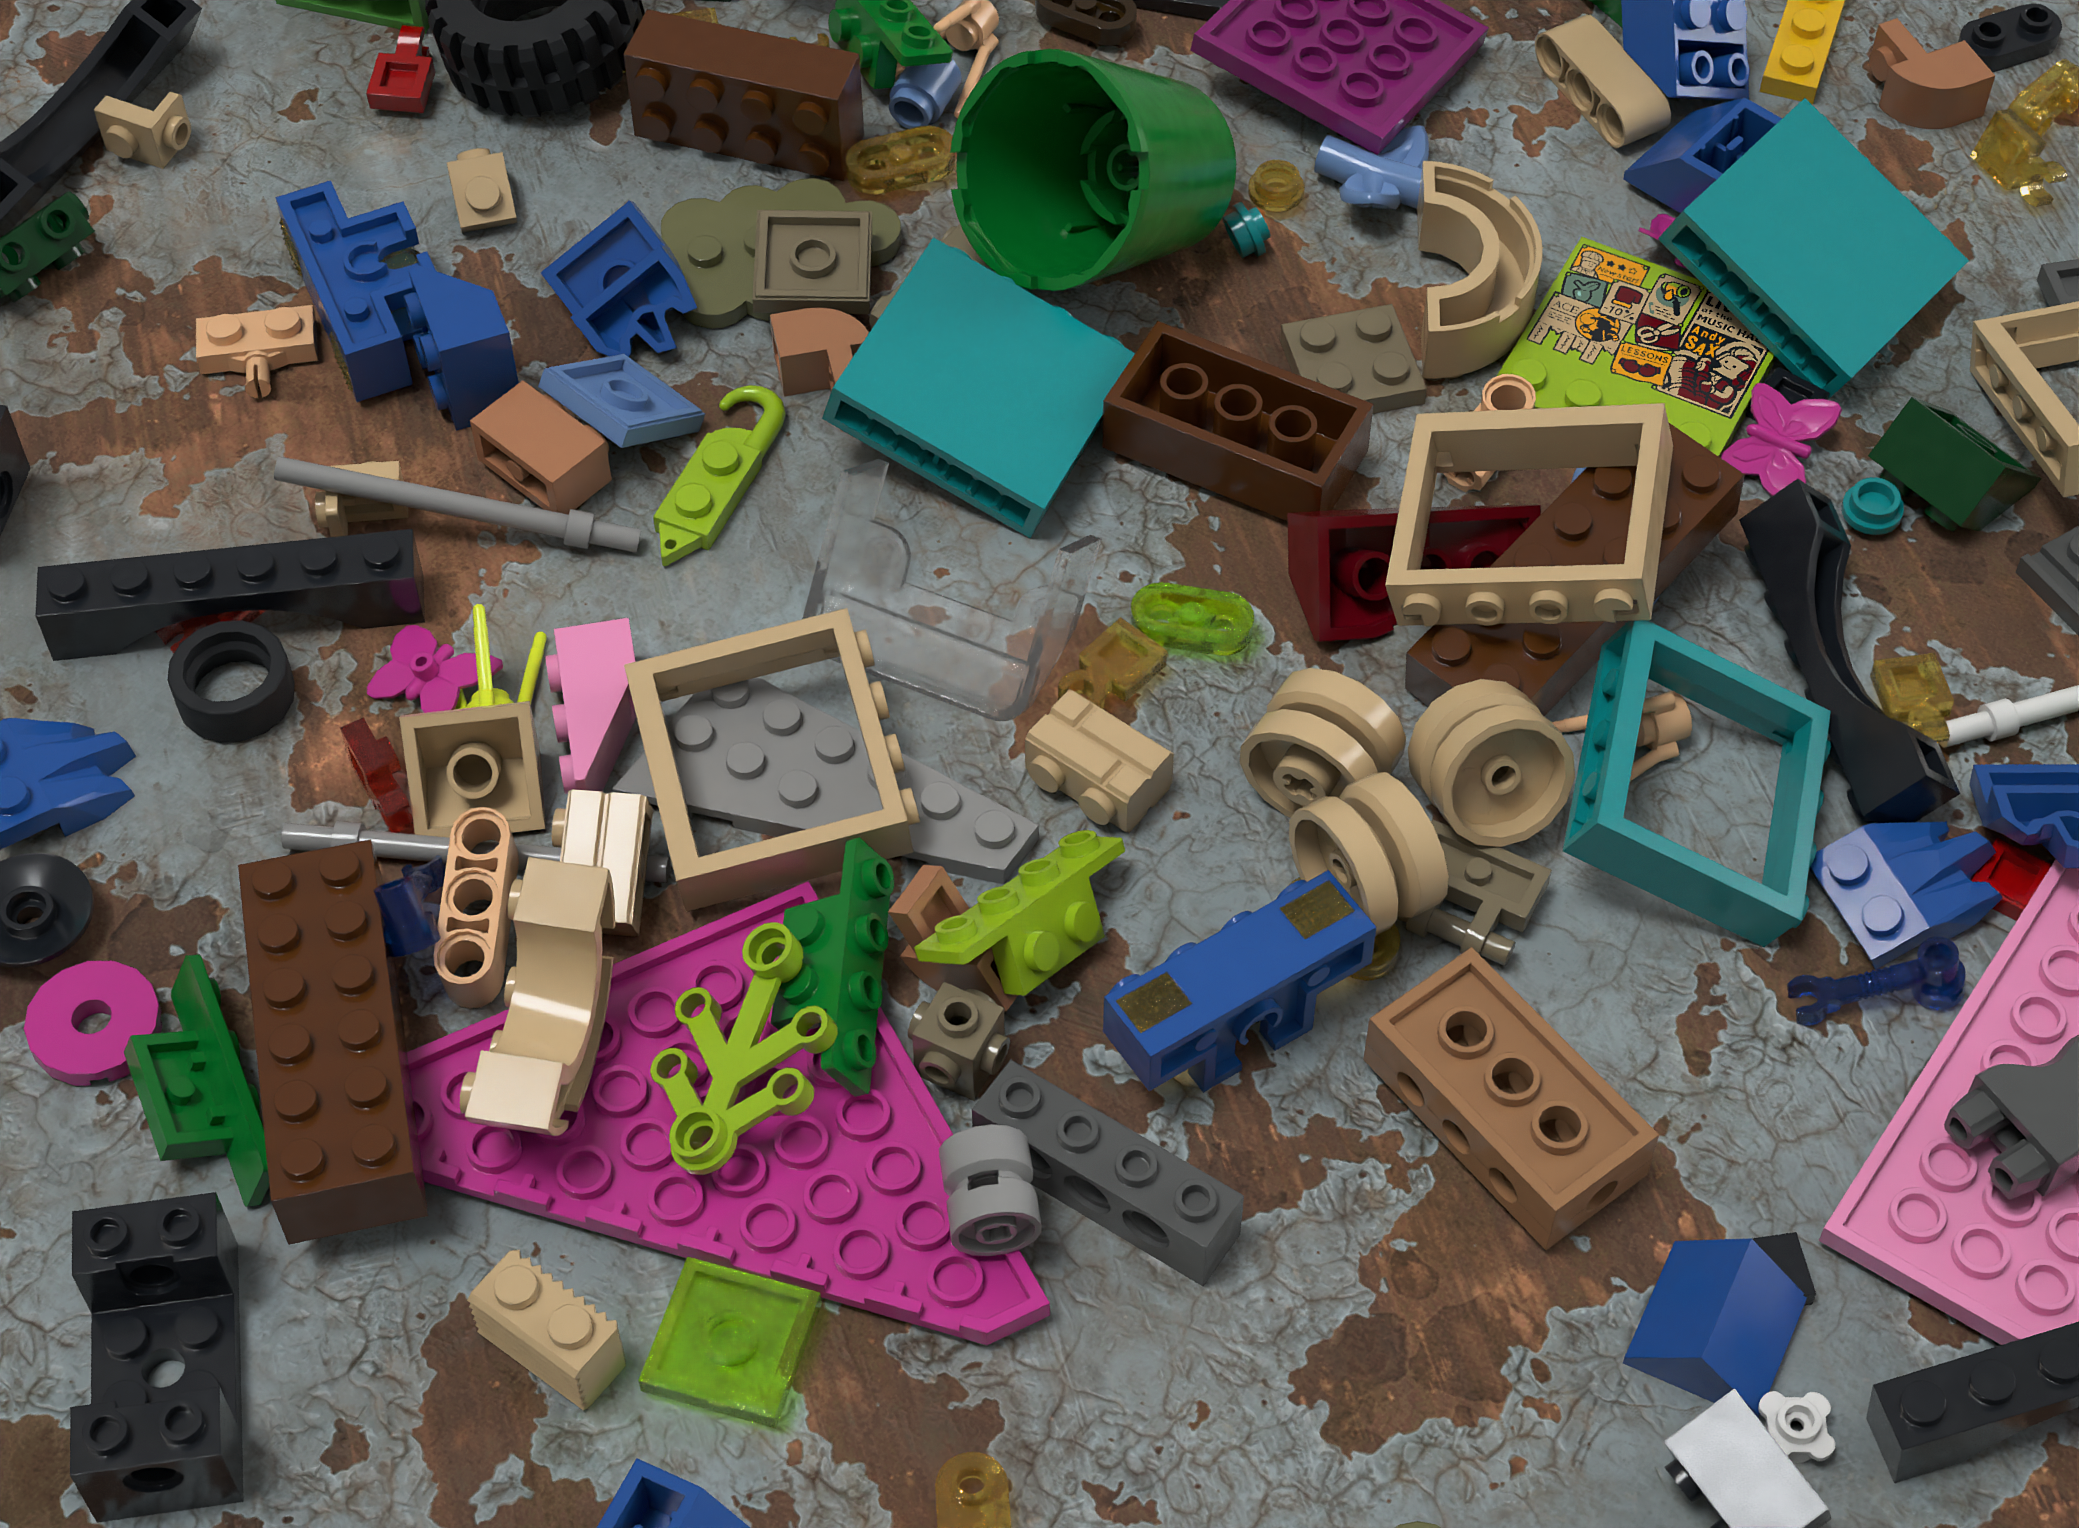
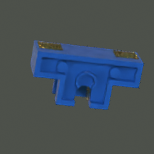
M331 180L275 197L281 217L279 224L281 225L280 229L283 230L284 245L290 251L289 255L292 256L291 260L294 261L293 265L296 266L297 274L302 277L334 349L333 353L335 354L334 358L337 359L336 363L339 364V369L342 370L341 374L344 375L343 379L346 380L345 384L349 385L348 389L353 392L356 402L412 385L413 382L403 341L412 339V335L422 333L421 328L413 330L404 303L403 295L413 293L408 268L422 266L434 271L436 269L427 251L420 253L414 248L415 245L419 244L417 230L404 201L348 218Z
M1329 870L1308 882L1306 880H1298L1287 886L1278 895L1276 900L1253 913L1251 911H1244L1235 915L1223 926L1221 931L1200 943L1189 942L1178 947L1169 955L1164 963L1141 976L1139 974H1132L1120 980L1110 990L1109 994L1104 996L1103 1032L1148 1091L1188 1069V1074L1204 1093L1242 1070V1062L1235 1055V1044L1237 1040L1240 1044H1247L1249 1040L1245 1034L1253 1023L1260 1022L1259 1032L1274 1051L1312 1030L1317 994L1372 963L1377 927Z

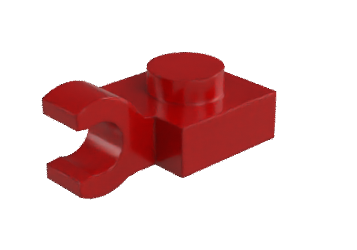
M402 25L395 54L378 53L366 92L370 109L424 113L436 73L433 59L429 57V47L422 46L425 34L424 27Z

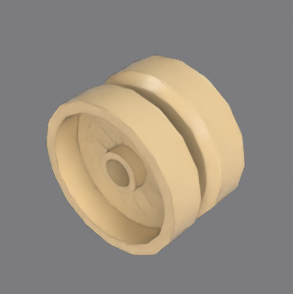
M1308 668L1292 672L1281 683L1267 705V713L1254 725L1241 745L1240 765L1247 781L1267 803L1291 818L1297 809L1322 797L1339 798L1347 785L1372 773L1387 772L1391 775L1404 754L1406 735L1398 716L1380 696L1365 685L1335 671Z
M1479 679L1454 686L1432 701L1416 722L1408 746L1410 773L1421 791L1438 808L1443 818L1458 835L1476 845L1503 847L1529 839L1548 826L1567 803L1575 779L1574 754L1562 733L1549 719L1541 714L1538 707L1525 693L1503 681Z
M1387 772L1372 773L1347 785L1339 798L1322 797L1299 808L1289 820V841L1294 863L1301 880L1308 882L1329 870L1377 927L1376 935L1390 929L1397 920V916L1412 918L1440 904L1447 895L1449 875L1444 851L1434 826L1416 797L1401 781ZM1324 916L1323 918L1327 921L1329 925H1331V923Z

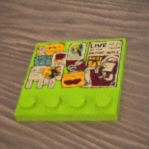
M1581 236L1497 376L1514 374L1530 382L1535 390V409L1665 403L1667 418L1670 424L1721 458L1722 452L1729 447L1746 416L1753 387L1757 383H1764L1777 357L1698 279Z

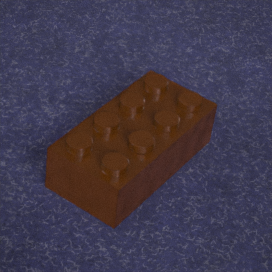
M647 9L623 54L634 135L637 137L844 181L863 140L864 121L860 56L858 53Z
M1157 321L1103 400V448L1288 521L1287 513L1328 511L1334 508L1368 452L1374 404Z

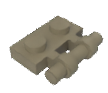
M1432 819L1431 823L1444 851L1449 875L1447 895L1444 899L1474 911L1476 915L1472 922H1468L1440 909L1444 901L1443 899L1440 904L1412 918L1397 916V919L1406 922V930L1424 938L1428 933L1436 935L1461 946V954L1472 947L1481 957L1484 956L1506 966L1516 942L1494 933V930L1499 922L1523 933L1549 885L1552 870L1499 847L1476 845L1458 835L1452 827Z

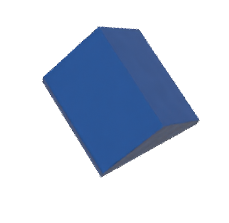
M1752 1238L1675 1241L1624 1357L1623 1364L1713 1403L1735 1388L1753 1413L1759 1418V1402L1770 1391L1807 1297L1803 1296L1804 1293Z

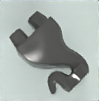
M2079 1035L2071 1038L2058 1054L2047 1063L2037 1066L1998 1064L1975 1075L1968 1093L1948 1113L1944 1128L1960 1147L1971 1149L1989 1137L2002 1152L1993 1158L1988 1172L1991 1181L2007 1199H2014L2035 1189L2042 1196H2046L2070 1179L2079 1169Z

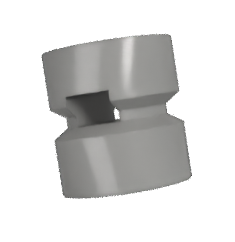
M990 1124L971 1127L947 1138L939 1148V1159L944 1191L950 1196L946 1203L952 1245L958 1251L970 1255L993 1256L1022 1249L1034 1242L1041 1234V1218L1036 1189L1030 1184L1033 1180V1169L1027 1136L1021 1130L1010 1126Z

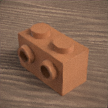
M524 380L470 420L478 460L544 510L569 514L570 509L575 510L612 481L608 459L609 445L602 433L589 424L583 425L566 412L560 402L547 393L541 394Z

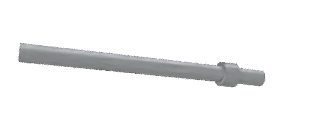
M280 456L277 458L274 470L275 481L564 538V545L588 549L590 543L635 553L638 550L641 529L594 520V513L570 509L569 514Z
M336 821L334 827L285 823L282 830L281 843L284 849L313 851L371 839L376 857L446 863L450 838L366 830L364 823ZM483 841L477 844L471 853L487 854L494 850L499 842ZM516 844L519 856L518 870L526 869L528 857L560 861L561 848ZM648 855L645 881L667 883L670 872V858Z

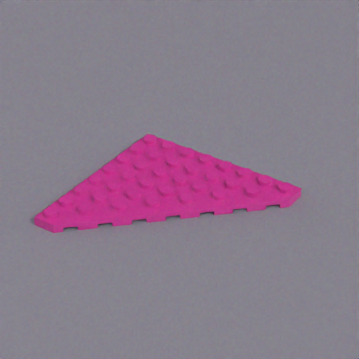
M809 881L613 964L606 1017L590 1082L578 1112L563 1111L560 1120L568 1121V1129L559 1136L473 1124L460 1111V1092L464 1077L467 1072H476L481 1050H490L492 1037L496 1030H503L509 1009L407 1052L423 1179L426 1183L984 1345H989L1050 1316V1302L1020 1250L1001 1255L978 1256L958 1251L952 1245L946 1203L950 1196L944 1191L939 1148L953 1133L881 1007L878 1009L875 1037L876 1062L872 1067L869 1094L855 1097L822 1070L820 1064L821 1053L813 1054L801 1049L742 1086L734 1105L766 1088L771 1076L780 1069L792 1067L798 1069L814 1088L813 1101L804 1112L788 1116L778 1111L739 1135L732 1157L726 1164L712 1173L704 1175L691 1174L681 1168L674 1160L671 1153L669 1133L677 1115L667 1093L651 1077L650 1068L652 1061L661 1051L668 1048H679L684 1051L697 1066L698 1075L693 1086L702 1103L705 1101L713 1080L692 1033L677 1019L675 1004L680 995L688 989L694 987L706 989L721 1006L722 1014L718 1023L728 1042L754 976V972L745 963L742 956V949L746 938L754 929L765 923L776 922L783 924L785 909L819 900ZM705 1004L698 1006L693 1011L691 1017L699 1015L703 1011ZM772 1008L758 1043L778 1031L771 1024ZM820 1027L808 1030L806 1037L814 1035ZM681 1064L673 1067L669 1071L667 1078L676 1075L680 1070ZM798 1084L790 1086L784 1092L783 1099L792 1096ZM711 1137L707 1138L702 1143L701 1147L704 1146L710 1140Z

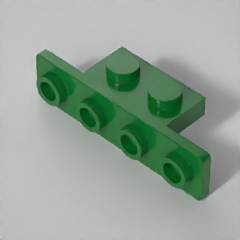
M836 0L835 9L830 11L828 26L832 40L842 50L859 54L860 72L873 89L893 88L897 61L905 67L950 63L952 61L953 50L911 0Z
M860 837L846 841L840 894L785 909L783 925L790 930L802 945V967L792 980L781 983L773 1003L771 1024L780 1030L791 1023L795 1014L805 1007L819 1006L824 1009L836 1023L838 1034L833 1045L821 1053V1068L855 1097L869 1094L872 1067L876 1062L875 1037L878 1009L883 998L881 987L884 952L889 940L887 931L890 894L894 889V875L891 865ZM821 1023L813 1025L810 1029L821 1027Z
M200 954L186 955L171 990V999L183 1031L132 1035L128 1040L124 1055L160 1161L226 1154L245 1207L261 1205L269 1187L265 1135L259 1117L258 1093L253 1084H247L239 1062L240 1047L237 1035L233 1030L227 1029L220 1009L221 995L217 981L214 978H209Z

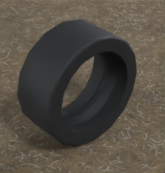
M239 620L220 621L203 627L182 641L169 661L167 681L183 723L203 738L217 742H238L262 735L285 717L294 701L295 680L287 654L280 639L261 625ZM249 661L263 665L268 670V675L258 688L249 695L233 701H211L197 696L195 692L196 687L204 676L214 668L230 662Z

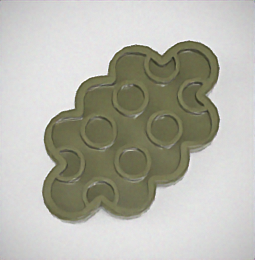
M816 178L799 179L787 183L777 192L758 185L742 186L732 190L720 202L707 198L687 199L676 203L668 209L661 220V238L676 257L697 305V309L688 313H682V315L692 324L707 329L724 328L736 324L747 314L764 321H770V314H776L753 313L752 298L757 210L872 211L871 267L889 261L897 254L901 246V222L893 209L883 203L871 200L845 203V199L837 187L828 181Z

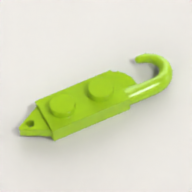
M748 385L734 389L727 393L720 401L719 407L723 411L729 410L734 404L751 401L761 405L764 412L752 431L742 428H722L715 430L713 433L708 432L653 516L655 532L660 535L663 566H668L699 548L709 551L762 468L763 457L783 427L786 412L783 401L775 392L763 386Z

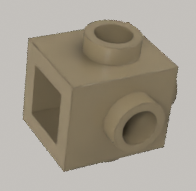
M943 982L931 1003L923 1001L918 1006L908 1028V1038L912 1039L914 1066L920 1077L975 1101L989 1075H995L1000 1070L1010 1047V1038L1005 1036L1004 1007L997 1005L991 997L975 989L962 990L946 982Z

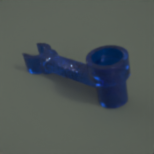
M441 855L435 856L431 862L413 868L412 864L404 866L401 869L403 878L392 880L373 890L386 925L384 927V936L390 957H400L418 952L432 946L441 939L432 912H424L422 906L429 893L443 886L446 867Z
M1933 937L1925 940L1920 945L1917 959L1891 965L1889 968H1879L1876 971L1871 970L1870 973L1864 972V974L1859 973L1857 976L1851 975L1835 980L1832 977L1818 978L1812 975H1801L1793 978L1787 984L1788 998L1790 999L1799 998L1803 995H1811L1818 999L1812 1005L1796 1009L1797 1024L1810 1026L1824 1020L1827 1014L1838 1011L1842 1005L1868 999L1869 997L1874 998L1875 995L1881 996V994L1886 995L1888 992L1893 993L1894 991L1898 992L1910 988L1914 998L1922 1006L1932 1010L1949 1009L1957 1005L1965 994L1966 971L1963 963L1959 960L1957 946L1949 939Z

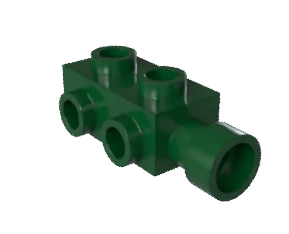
M67 191L0 238V298L7 295L15 303L41 284L35 274L52 263L57 271H59L86 252L79 242L91 235L95 230L87 221L89 220V213L86 207L75 194Z

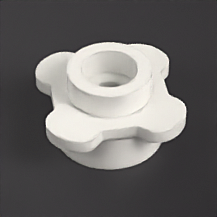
M1771 1391L1761 1398L1758 1411L1766 1419L1764 1427L1793 1463H1803L1811 1458L1816 1461H1824L1832 1455L1835 1449V1440L1828 1434L1826 1417L1830 1413L1831 1406L1823 1395L1817 1392H1808L1804 1397H1784L1779 1392ZM1790 1422H1800L1803 1426V1430H1793L1790 1426Z

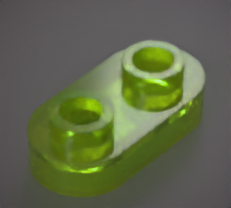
M1159 582L1141 588L1134 595L1131 602L1132 630L1140 640L1150 645L1227 656L1245 649L1253 636V609L1247 600L1231 592ZM1156 620H1166V621H1168L1169 623H1167V622H1160V621H1156ZM1217 629H1226L1228 631H1220Z

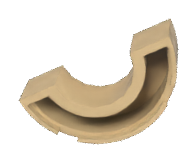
M1423 161L1417 205L1418 250L1441 254L1459 263L1469 276L1450 285L1427 287L1421 331L1422 378L1453 379L1495 362L1516 345L1532 319L1543 247L1541 235L1532 214L1516 195L1509 200L1506 196L1492 188L1494 179L1465 167L1435 161Z
M528 857L523 880H514L508 898V917L514 922L517 938L516 967L513 966L509 970L504 991V1002L506 1007H510L503 1030L495 1031L490 1044V1050H481L476 1072H467L464 1077L460 1092V1111L473 1124L559 1136L568 1129V1121L560 1120L563 1111L578 1112L600 1046L608 1006L614 958L602 956V928L614 929L615 898L609 868Z

